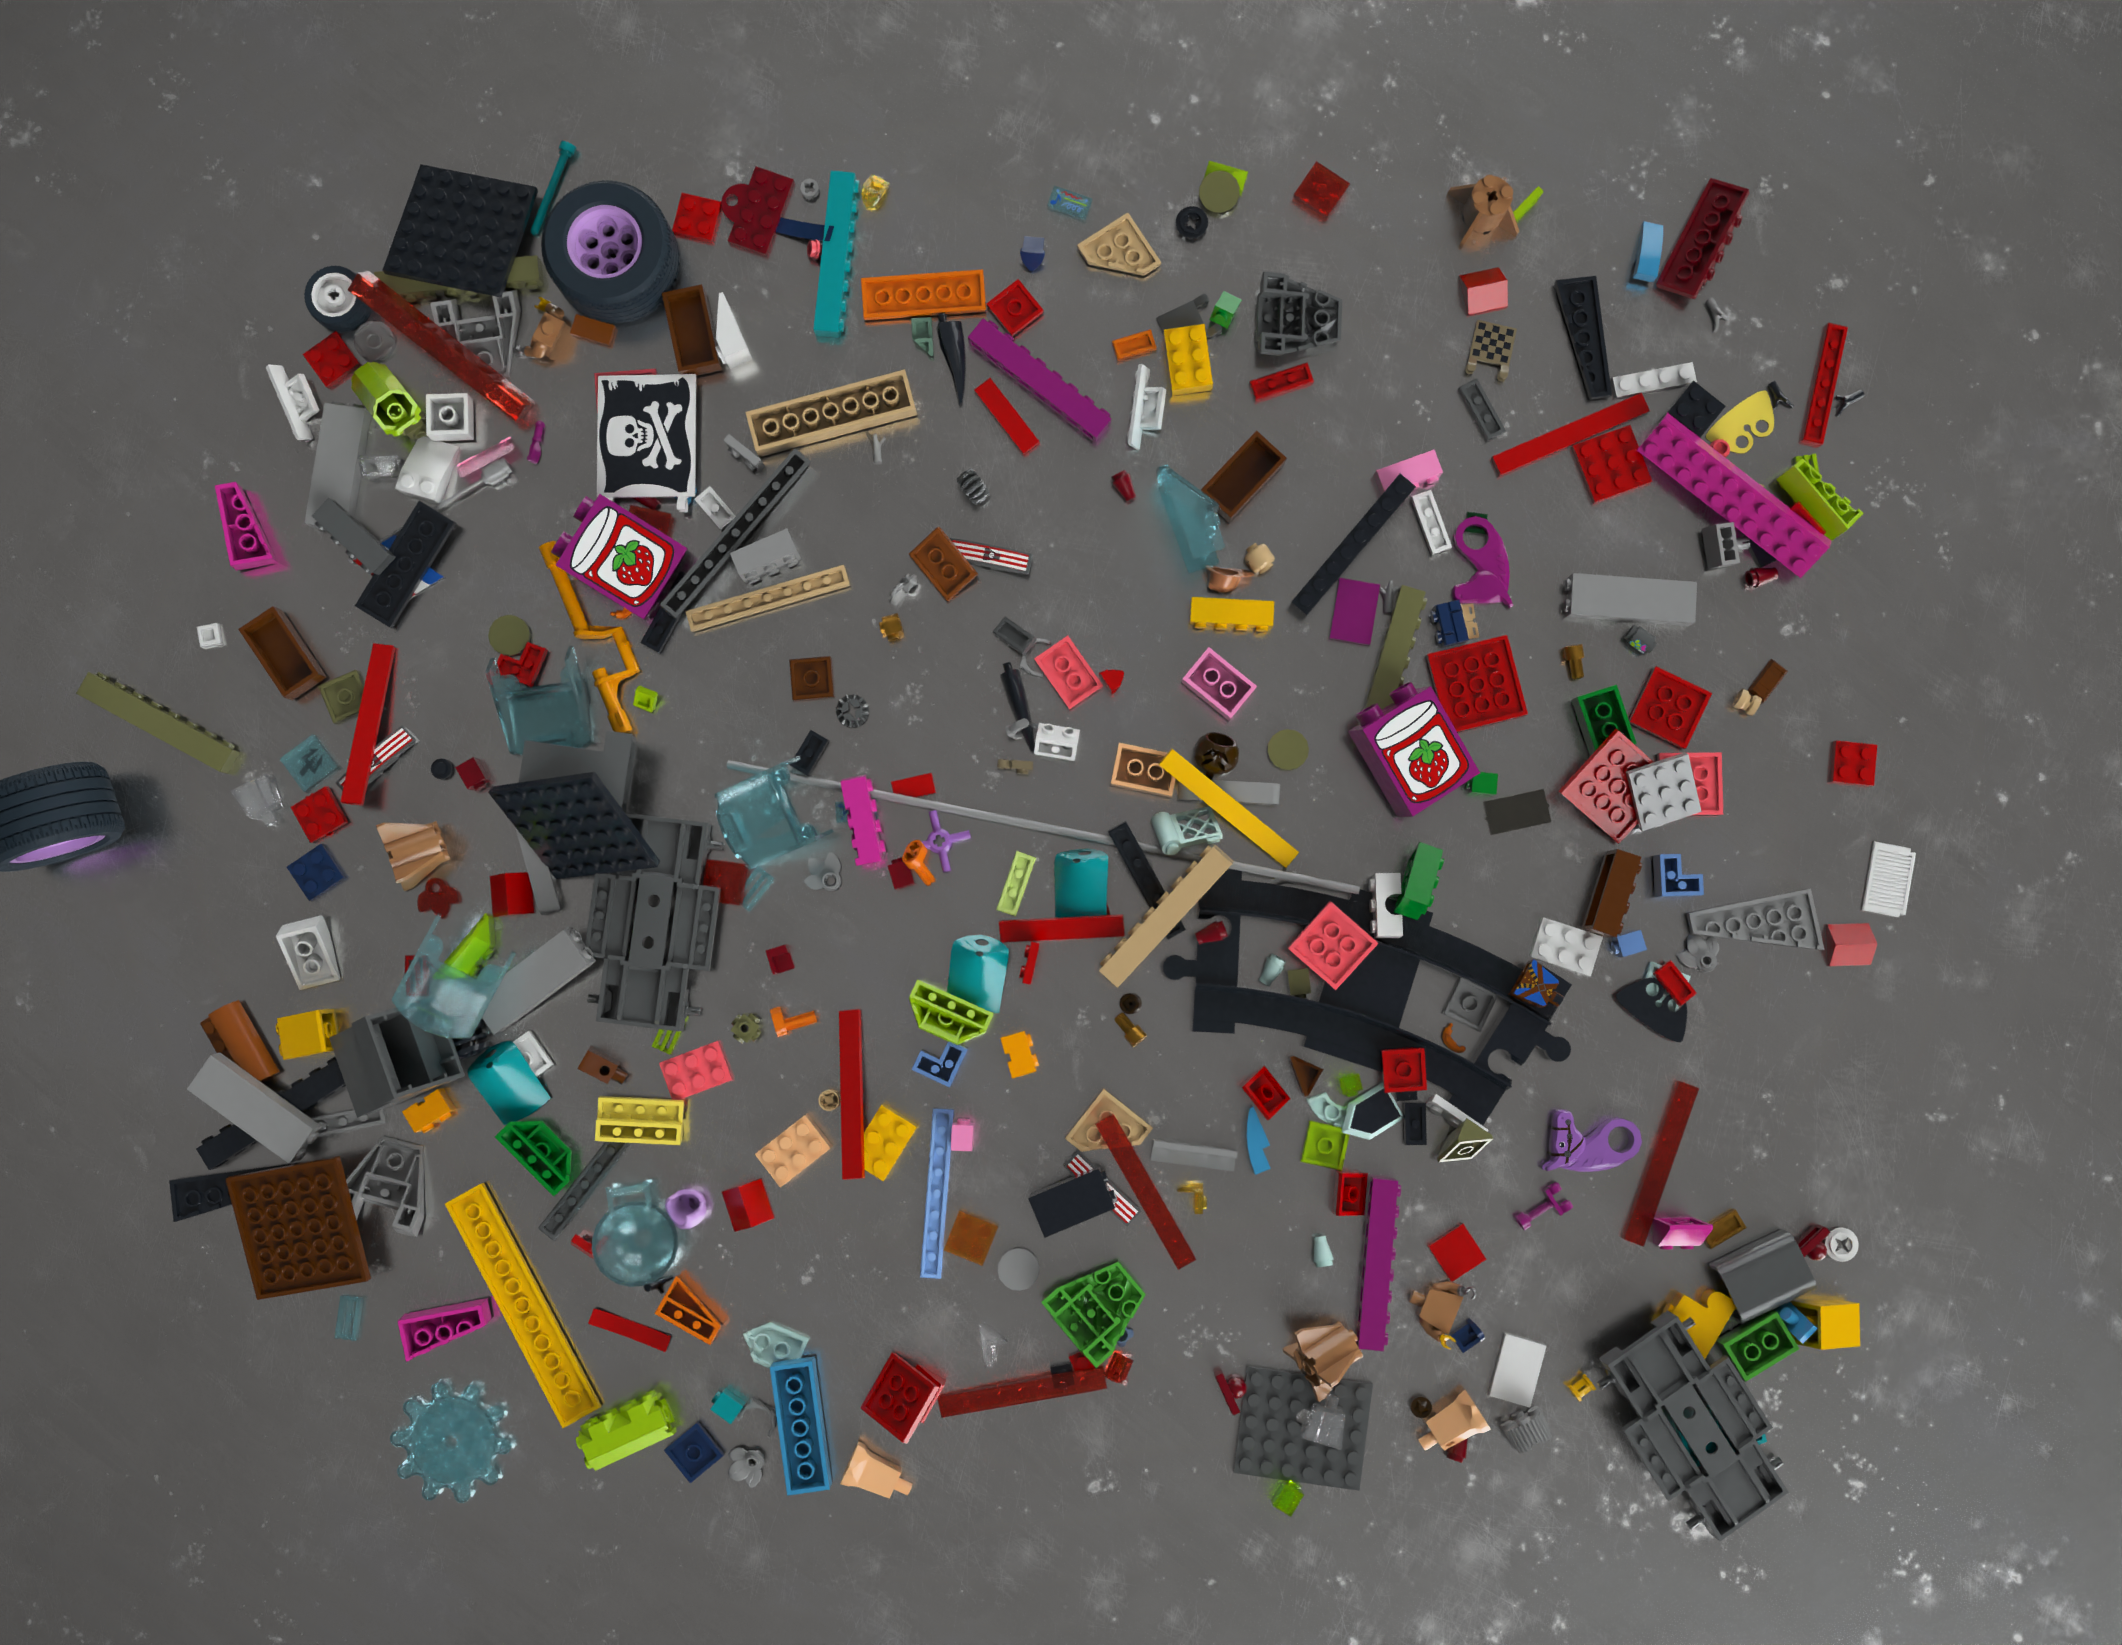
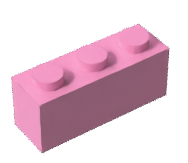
M1431 450L1378 469L1374 473V478L1382 495L1399 474H1402L1417 489L1421 483L1427 482V484L1438 481V477L1441 476L1443 471L1435 450Z

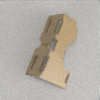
M1473 603L1460 604L1468 638H1479L1477 623L1473 622V619L1476 618ZM1474 627H1475L1476 635H1474V633H1473V628H1474Z

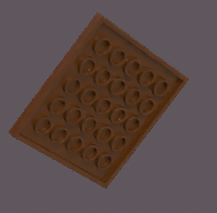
M340 1156L226 1178L257 1300L362 1283L371 1279Z

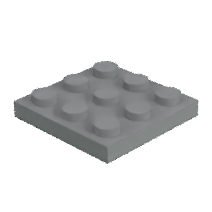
M1686 752L1626 771L1641 831L1702 812L1689 754Z

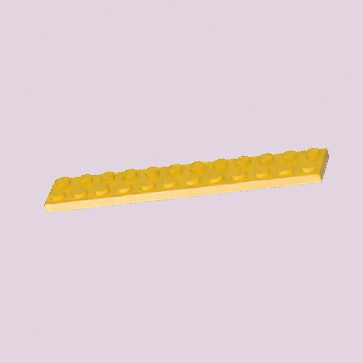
M481 1183L445 1203L562 1428L599 1409L602 1405L486 1185Z

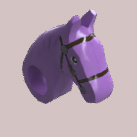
M1562 1109L1556 1110L1552 1115L1549 1139L1550 1160L1542 1165V1168L1546 1171L1561 1167L1579 1172H1594L1617 1167L1633 1158L1639 1152L1642 1144L1640 1130L1633 1122L1617 1117L1606 1119L1591 1134L1584 1138L1574 1125L1572 1113ZM1620 1126L1627 1131L1628 1143L1623 1150L1614 1151L1608 1143V1136L1614 1128Z

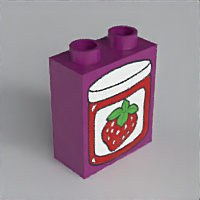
M599 494L595 501L585 496L573 516L582 522L574 536L564 531L551 553L559 557L556 566L645 620L687 553L688 548L605 496Z
M1408 682L1389 694L1393 700V703L1381 710L1378 703L1356 714L1360 724L1348 731L1397 817L1415 816L1480 773L1432 687L1415 689L1412 682Z

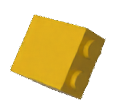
M334 1009L315 1010L277 1018L276 1032L280 1036L279 1052L283 1056V1060L332 1052L333 1048L329 1038L338 1034Z
M1844 1300L1790 1301L1818 1328L1803 1344L1791 1333L1797 1345L1820 1350L1860 1346L1859 1303Z

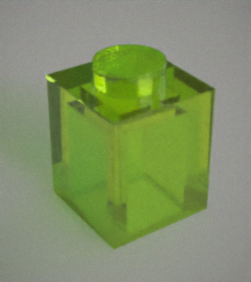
M1283 1480L1271 1499L1272 1505L1291 1517L1304 1496L1301 1490L1302 1486L1293 1480Z

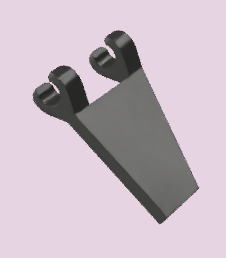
M1202 294L1196 299L1156 317L1163 334L1165 329L1204 324L1197 308L1209 303L1208 296ZM1214 324L1208 329L1205 327L1206 337L1211 338L1221 334L1222 326Z

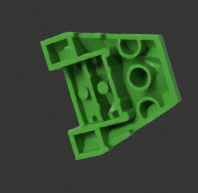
M1116 1262L1057 1287L1041 1303L1077 1349L1097 1368L1114 1352L1118 1340L1123 1336L1127 1324L1135 1315L1146 1294L1121 1264Z

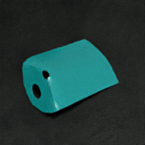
M1089 848L1058 853L1054 862L1055 918L1107 915L1108 855L1101 850ZM1080 852H1091V853L1088 854V855H1079V854H1078V853H1080ZM1080 859V862L1074 863L1073 860Z
M969 935L955 940L951 950L947 993L994 1014L999 1013L1009 958L1007 946L999 940L985 935ZM986 940L989 944L984 946L978 945L975 941ZM979 951L983 952L984 954L983 956H977L976 952Z
M503 1041L488 1048L467 1070L471 1082L503 1125L529 1116L551 1098L520 1050L512 1041ZM496 1049L492 1056L485 1058L490 1051ZM488 1063H493L492 1067L486 1068Z

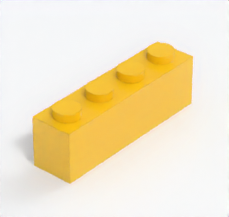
M1191 597L1189 625H1194V628L1205 629L1206 626H1214V629L1226 630L1227 627H1235L1237 631H1247V628H1256L1257 632H1268V629L1273 627L1274 601Z

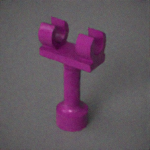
M1554 1182L1542 1189V1192L1548 1199L1546 1202L1528 1214L1521 1212L1515 1216L1517 1223L1524 1231L1531 1227L1532 1220L1552 1207L1559 1216L1573 1208L1570 1200H1565L1558 1205L1552 1196L1562 1190L1558 1182Z

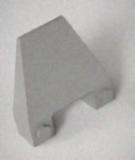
M517 290L503 292L502 298L492 296L496 313L494 315L460 319L456 299L430 303L434 323L468 383L510 377L521 314Z
M382 1136L346 1180L356 1220L364 1201L398 1210L392 1224L393 1229L398 1233L417 1238L424 1220L423 1146Z

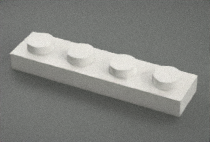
M1693 362L1613 377L1611 384L1614 398L1619 399L1635 396L1639 393L1645 394L1687 386L1692 381L1697 382Z

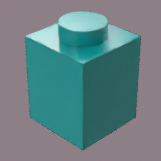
M725 1388L722 1393L718 1391L711 1402L714 1405L710 1410L731 1424L746 1402Z

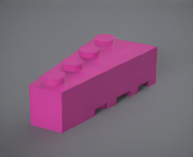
M237 482L215 485L230 566L238 571L277 564L278 561L242 487Z
M867 774L842 779L840 782L845 809L849 812L847 814L850 830H853L851 835L852 847L855 851L857 850L858 857L855 858L856 866L881 861L883 852H886L884 839L880 840L879 836L882 828L880 819L876 820L875 812L878 811L876 800L871 798L870 791H873L872 780L867 779Z
M488 1298L405 1313L397 1322L406 1362L438 1346L447 1344L458 1337L484 1327L492 1319Z

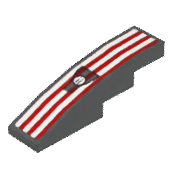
M950 538L971 565L1029 575L1033 558L1031 553Z
M400 726L375 746L368 785L381 776L383 770L397 761L403 752L416 743L415 738L403 726ZM346 773L336 781V784L342 791Z
M1078 1150L1063 1165L1073 1176L1096 1168ZM1110 1181L1107 1183L1110 1191L1114 1190L1118 1200L1115 1203L1116 1208L1110 1211L1123 1224L1128 1226L1141 1210Z

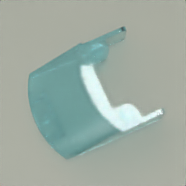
M1167 464L1157 467L1156 478L1160 485L1158 490L1188 573L1191 574L1206 569L1207 565L1214 566L1219 564L1216 551L1224 549L1225 544L1218 527L1220 525V519L1217 514L1218 502Z
M569 646L565 656L566 666L560 672L561 682L533 686L532 688H521L518 678L513 675H500L496 658L490 659L485 673L510 754L515 755L517 753L523 755L525 740L580 748L592 741L585 679L581 675L574 646Z
M800 756L782 762L715 794V798L718 800L716 815L722 834L737 858L741 857L748 865L746 867L749 870L834 833L833 829L817 834L815 828L810 823L800 824L783 787L790 781V773L787 766L801 760Z
M438 913L391 1000L402 1015L417 1027L441 1037L467 1039L471 1038L514 959L516 951L511 950L503 967L488 964L482 968L477 978L438 960L444 947L443 941L438 936L432 934L442 916Z

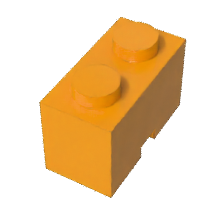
M1021 1031L1000 1038L1004 1053H1009L1011 1061L1007 1063L1012 1079L1037 1071L1036 1067L1039 1066L1036 1054L1032 1055L1030 1046H1033L1030 1034L1026 1035L1025 1031Z
M444 1088L437 1089L424 1097V1103L422 1101L416 1102L402 1111L414 1133L422 1131L424 1134L434 1128L433 1124L439 1120L443 1122L453 1116L451 1112L456 1110V1107Z

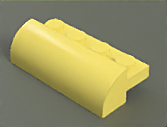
M599 1096L595 1141L681 1145L684 1126V1100Z

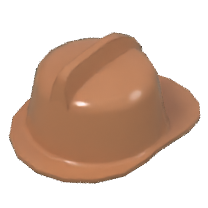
M1210 565L1205 567L1210 571L1209 589L1227 593L1233 591L1242 577L1254 576V572L1244 569L1220 568Z

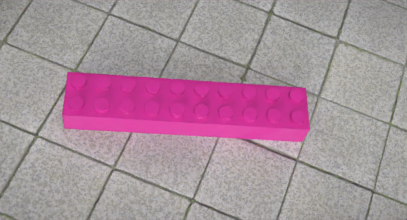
M1669 413L1663 417L1637 449V451L1729 523L1734 522V527L1798 577L1802 578L1830 548L1831 540L1821 534L1814 526L1792 511L1782 501Z

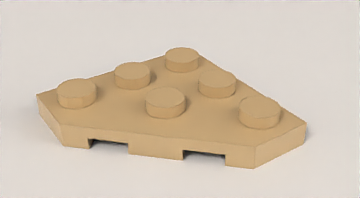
M1126 213L1077 244V249L1089 265L1145 276L1161 265L1160 259L1129 213Z
M1103 1089L1065 1139L1081 1152L1141 1145L1153 1127Z

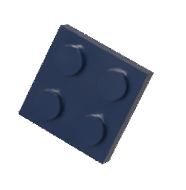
M319 844L286 867L309 901L315 900L346 879V876L324 844Z
M699 1421L664 1449L665 1453L689 1483H692L725 1455Z

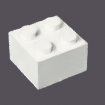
M468 393L426 394V435L432 441L474 440L473 399Z

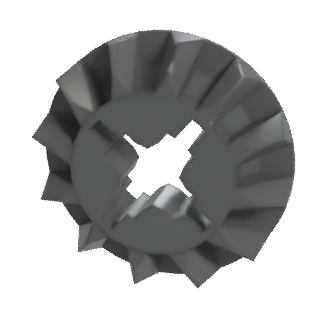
M855 694L845 695V697L839 700L836 707L838 720L847 727L862 725L869 714L867 702ZM848 703L854 708L861 707L855 711L856 719L851 714L846 713L849 710Z

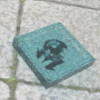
M314 734L280 758V761L303 792L309 791L339 768Z

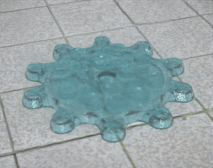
M437 1382L431 1388L432 1400L429 1404L421 1405L417 1401L410 1399L403 1405L404 1413L410 1418V1426L407 1430H396L390 1436L391 1444L396 1447H403L407 1451L408 1456L406 1461L398 1466L397 1474L402 1479H407L413 1475L421 1476L424 1480L422 1496L425 1500L435 1499L440 1489L447 1487L453 1491L457 1502L465 1503L471 1496L470 1484L472 1481L481 1480L487 1485H494L498 1481L499 1475L492 1467L491 1459L497 1454H507L512 1447L510 1440L500 1438L494 1432L495 1424L504 1417V1410L500 1406H493L488 1410L481 1409L477 1403L480 1390L476 1385H468L461 1396L452 1397L448 1393L447 1386L442 1382ZM447 1437L457 1438L455 1447L448 1446L446 1442Z

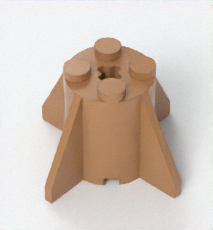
M1487 175L1476 184L1456 186L1449 189L1447 194L1464 204V222L1469 227L1459 245L1463 248L1473 231L1484 233L1495 230L1497 226L1513 236H1517L1519 228L1511 208L1513 189L1506 182V177L1499 178Z
M437 821L429 824L384 822L376 825L385 850L388 853L396 883H401L404 892L413 889L438 865L451 860Z
M1340 1321L1333 1325L1300 1329L1294 1333L1297 1342L1282 1349L1286 1355L1296 1361L1300 1370L1304 1368L1307 1373L1304 1377L1311 1383L1318 1402L1325 1399L1332 1388L1340 1382L1350 1365L1363 1357L1361 1350L1356 1344L1358 1340L1356 1334L1351 1329L1347 1330Z

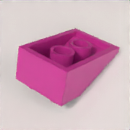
M1694 1217L1652 1218V1242L1659 1246L1660 1249L1665 1250L1673 1249V1246H1680L1681 1249H1694V1246H1701L1713 1230L1712 1224Z

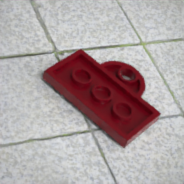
M755 166L749 185L740 183L729 187L721 200V207L725 217L734 224L728 238V243L767 257L780 218L783 215L793 188L794 179ZM731 197L738 199L737 204L734 206L727 204L728 199Z

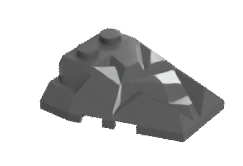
M1263 272L1256 305L1255 340L1258 342L1259 353L1280 356L1340 341L1342 299L1320 289L1316 291L1309 288L1302 281L1298 283L1289 279L1290 276L1286 274Z

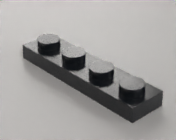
M680 571L668 594L686 575L685 573ZM660 607L640 643L660 654L680 616L675 620Z

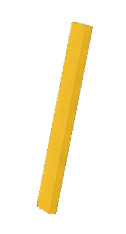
M1171 748L1161 760L1159 766L1285 868L1298 855L1299 851Z

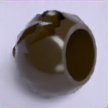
M1210 732L1198 739L1195 744L1194 758L1197 765L1206 771L1205 776L1213 780L1214 774L1228 773L1236 767L1239 758V748L1231 737L1221 733Z

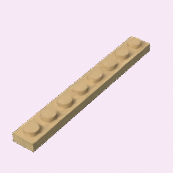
M841 565L685 612L692 632L848 587L850 583L845 566Z

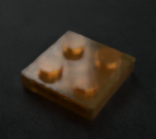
M960 1210L944 1251L983 1266L998 1225Z

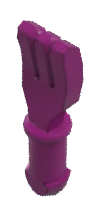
M538 420L535 423L532 444L527 456V460L534 464L538 463L541 456L539 443L542 442L543 428H545L542 420Z

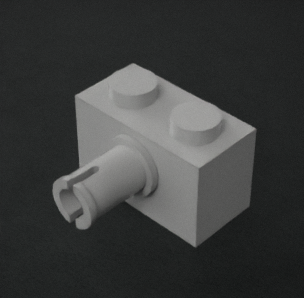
M1734 522L1715 524L1702 529L1708 569L1723 568L1740 563L1738 550H1747L1750 547V543L1743 544L1746 541H1750L1747 536L1736 538Z

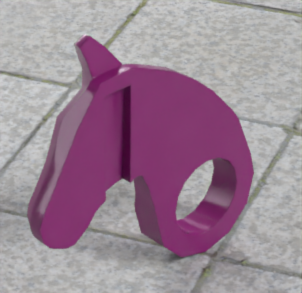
M1477 516L1465 519L1456 527L1453 539L1456 549L1470 561L1477 572L1467 582L1453 586L1451 590L1452 599L1454 601L1460 600V604L1503 602L1508 608L1513 607L1512 600L1508 594L1510 578L1509 561L1502 538L1487 519ZM1478 526L1485 530L1486 543L1482 548L1471 549L1465 545L1463 533L1467 527Z

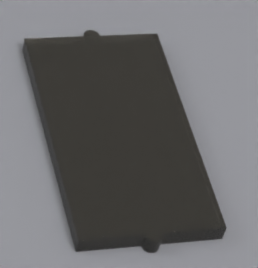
M1544 789L1484 802L1487 815L1485 820L1488 821L1491 835L1551 822L1548 809L1550 805L1546 801Z

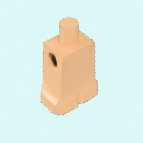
M1464 1390L1453 1403L1426 1422L1431 1431L1418 1440L1425 1451L1437 1443L1445 1451L1476 1433H1484L1491 1430L1468 1392Z
M860 1441L857 1442L840 1481L841 1485L859 1487L889 1499L893 1490L908 1496L913 1483L899 1478L901 1467L871 1452Z

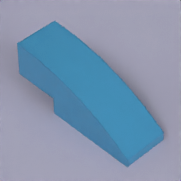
M1643 221L1635 257L1634 279L1654 282L1657 278L1663 244V225Z
M1248 1106L1245 1121L1246 1149L1253 1173L1257 1175L1271 1169L1263 1151V1148L1270 1146L1254 1106Z

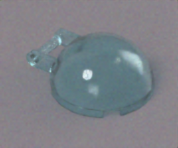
M644 1181L640 1185L616 1189L607 1187L606 1195L609 1211L604 1214L596 1225L592 1237V1253L595 1263L607 1278L617 1284L629 1287L650 1284L662 1277L675 1260L678 1250V1234L675 1224L667 1212L651 1203L648 1181ZM638 1193L645 1194L646 1202H628L616 1207L613 1205L614 1197Z

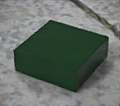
M1467 511L1466 519L1475 516L1487 519L1488 514ZM1469 526L1464 530V533L1485 535V530L1478 526Z

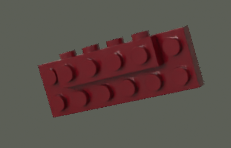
M1714 178L1709 179L1656 283L1658 288L1696 299L1702 285L1705 286L1707 280L1711 281L1713 279L1715 264L1721 263L1724 257L1723 249L1725 245L1729 246L1732 242L1734 227L1738 228L1742 222L1743 216H1741L1740 211L1749 195V189Z

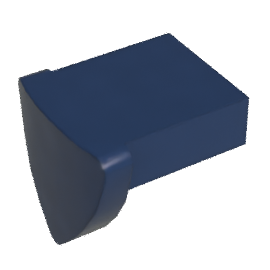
M1024 236L1020 256L1024 265L1030 271H1034L1044 259L1045 238Z
M1470 1318L1466 1320L1464 1325L1450 1334L1456 1340L1455 1343L1462 1353L1485 1340L1482 1330Z

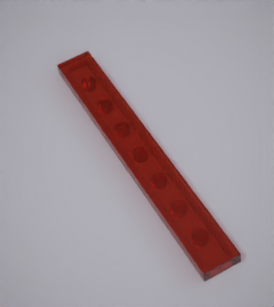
M1681 1081L1676 1083L1622 1237L1624 1240L1643 1247L1645 1245L1699 1088Z
M1114 1113L1096 1122V1127L1177 1269L1179 1270L1195 1261V1255Z
M1100 1366L941 1394L937 1399L941 1418L1103 1390L1107 1389L1104 1367Z

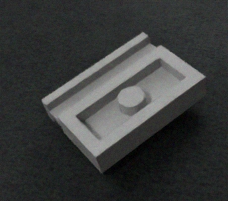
M730 434L727 435L724 439L729 448L727 451L735 458L740 456L745 460L743 464L751 471L756 469L758 472H761L765 467L761 459Z

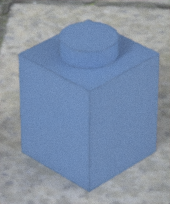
M1634 930L1617 935V937H1612L1611 947L1614 954H1617L1618 957H1625L1647 950L1641 930Z

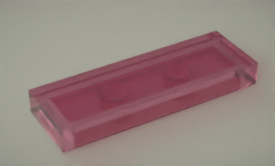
M508 437L458 464L457 473L460 478L516 449L514 441L511 437Z

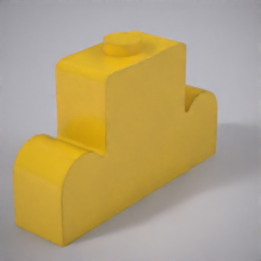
M1708 1289L1702 1293V1304L1677 1292L1672 1302L1665 1306L1663 1313L1668 1310L1678 1316L1681 1323L1689 1317L1694 1320L1696 1325L1689 1328L1687 1332L1705 1359L1736 1307L1731 1298L1714 1289Z

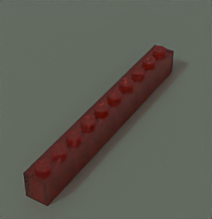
M370 271L357 273L348 291L515 422L526 417L535 403L534 400Z

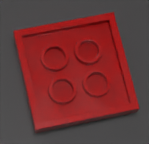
M1631 425L1583 441L1571 447L1593 504L1652 482L1644 458L1637 451L1639 446Z
M1655 666L1630 716L1629 722L1675 746L1686 749L1712 693Z
M891 1353L863 1402L861 1409L898 1440L907 1444L937 1393L939 1386L898 1354Z

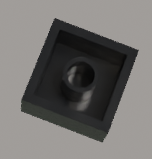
M1692 381L1662 416V419L1669 413L1701 438L1726 406L1698 383Z

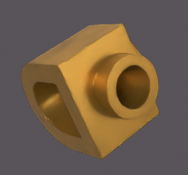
M898 613L882 617V622H879L881 633L886 634L888 641L900 639L904 632Z

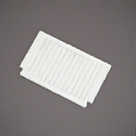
M1873 841L1861 910L1893 917H1899L1900 914L1906 915L1916 856L1915 852L1911 853V848Z

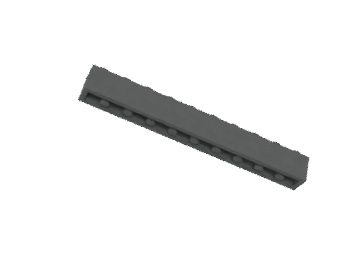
M794 448L661 602L660 607L676 620L729 559L730 553L742 544L809 466L811 461Z

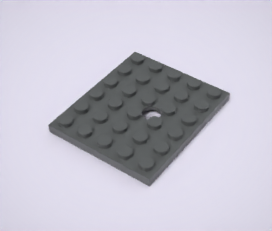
M1247 1365L1245 1374L1247 1391L1242 1397L1233 1473L1360 1491L1373 1384L1371 1382L1341 1379L1332 1388L1327 1397L1318 1402L1311 1383L1304 1377L1307 1373ZM1303 1409L1309 1410L1313 1415L1312 1422L1306 1426L1300 1425L1296 1420L1297 1413Z

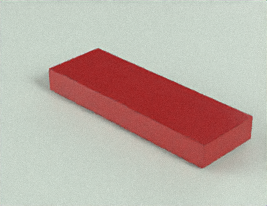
M1307 362L1251 380L1249 385L1254 400L1257 402L1312 384L1314 380Z

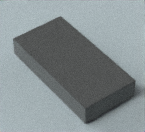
M1006 616L993 630L995 636L1023 656L1037 641L1034 636Z

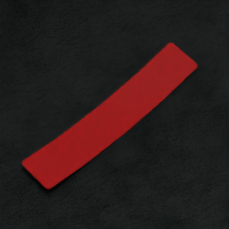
M596 1308L593 1309L588 1322L590 1325L628 1337L663 1352H666L671 1336Z

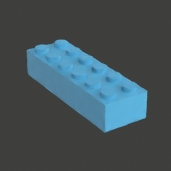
M815 1356L773 1362L770 1366L787 1496L830 1490L832 1477Z

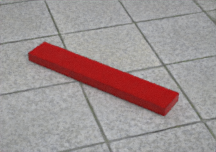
M1829 322L1825 326L1801 442L1818 446L1824 443L1848 330L1846 326Z
M1123 914L999 921L1000 942L1125 936Z

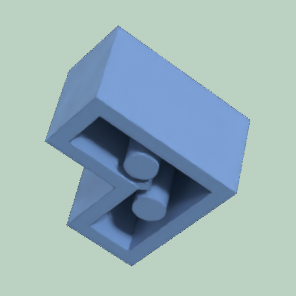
M1681 854L1653 856L1655 897L1704 895L1703 874L1682 875Z
M948 1041L940 1058L920 1050L912 1070L950 1088L969 1048Z

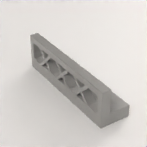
M1153 1139L1150 1160L1234 1171L1235 1158H1237L1238 1152L1234 1149Z

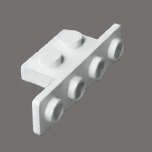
M267 365L266 370L295 438L297 440L311 441L314 437L307 420L320 410L305 375L297 374L289 380L283 366Z
M1143 364L1138 365V370L1135 373L1136 385L1135 391L1132 394L1133 407L1130 412V429L1127 433L1128 444L1135 449H1140L1142 430H1161L1166 396L1165 388L1148 387L1150 369Z

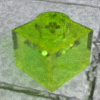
M1359 1073L1336 1077L1339 1092L1342 1095L1346 1094V1097L1359 1095L1358 1091L1363 1090Z

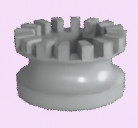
M805 179L801 183L800 190L805 199L813 200L817 198L819 186L815 180ZM813 185L814 192L809 191L806 193V187Z

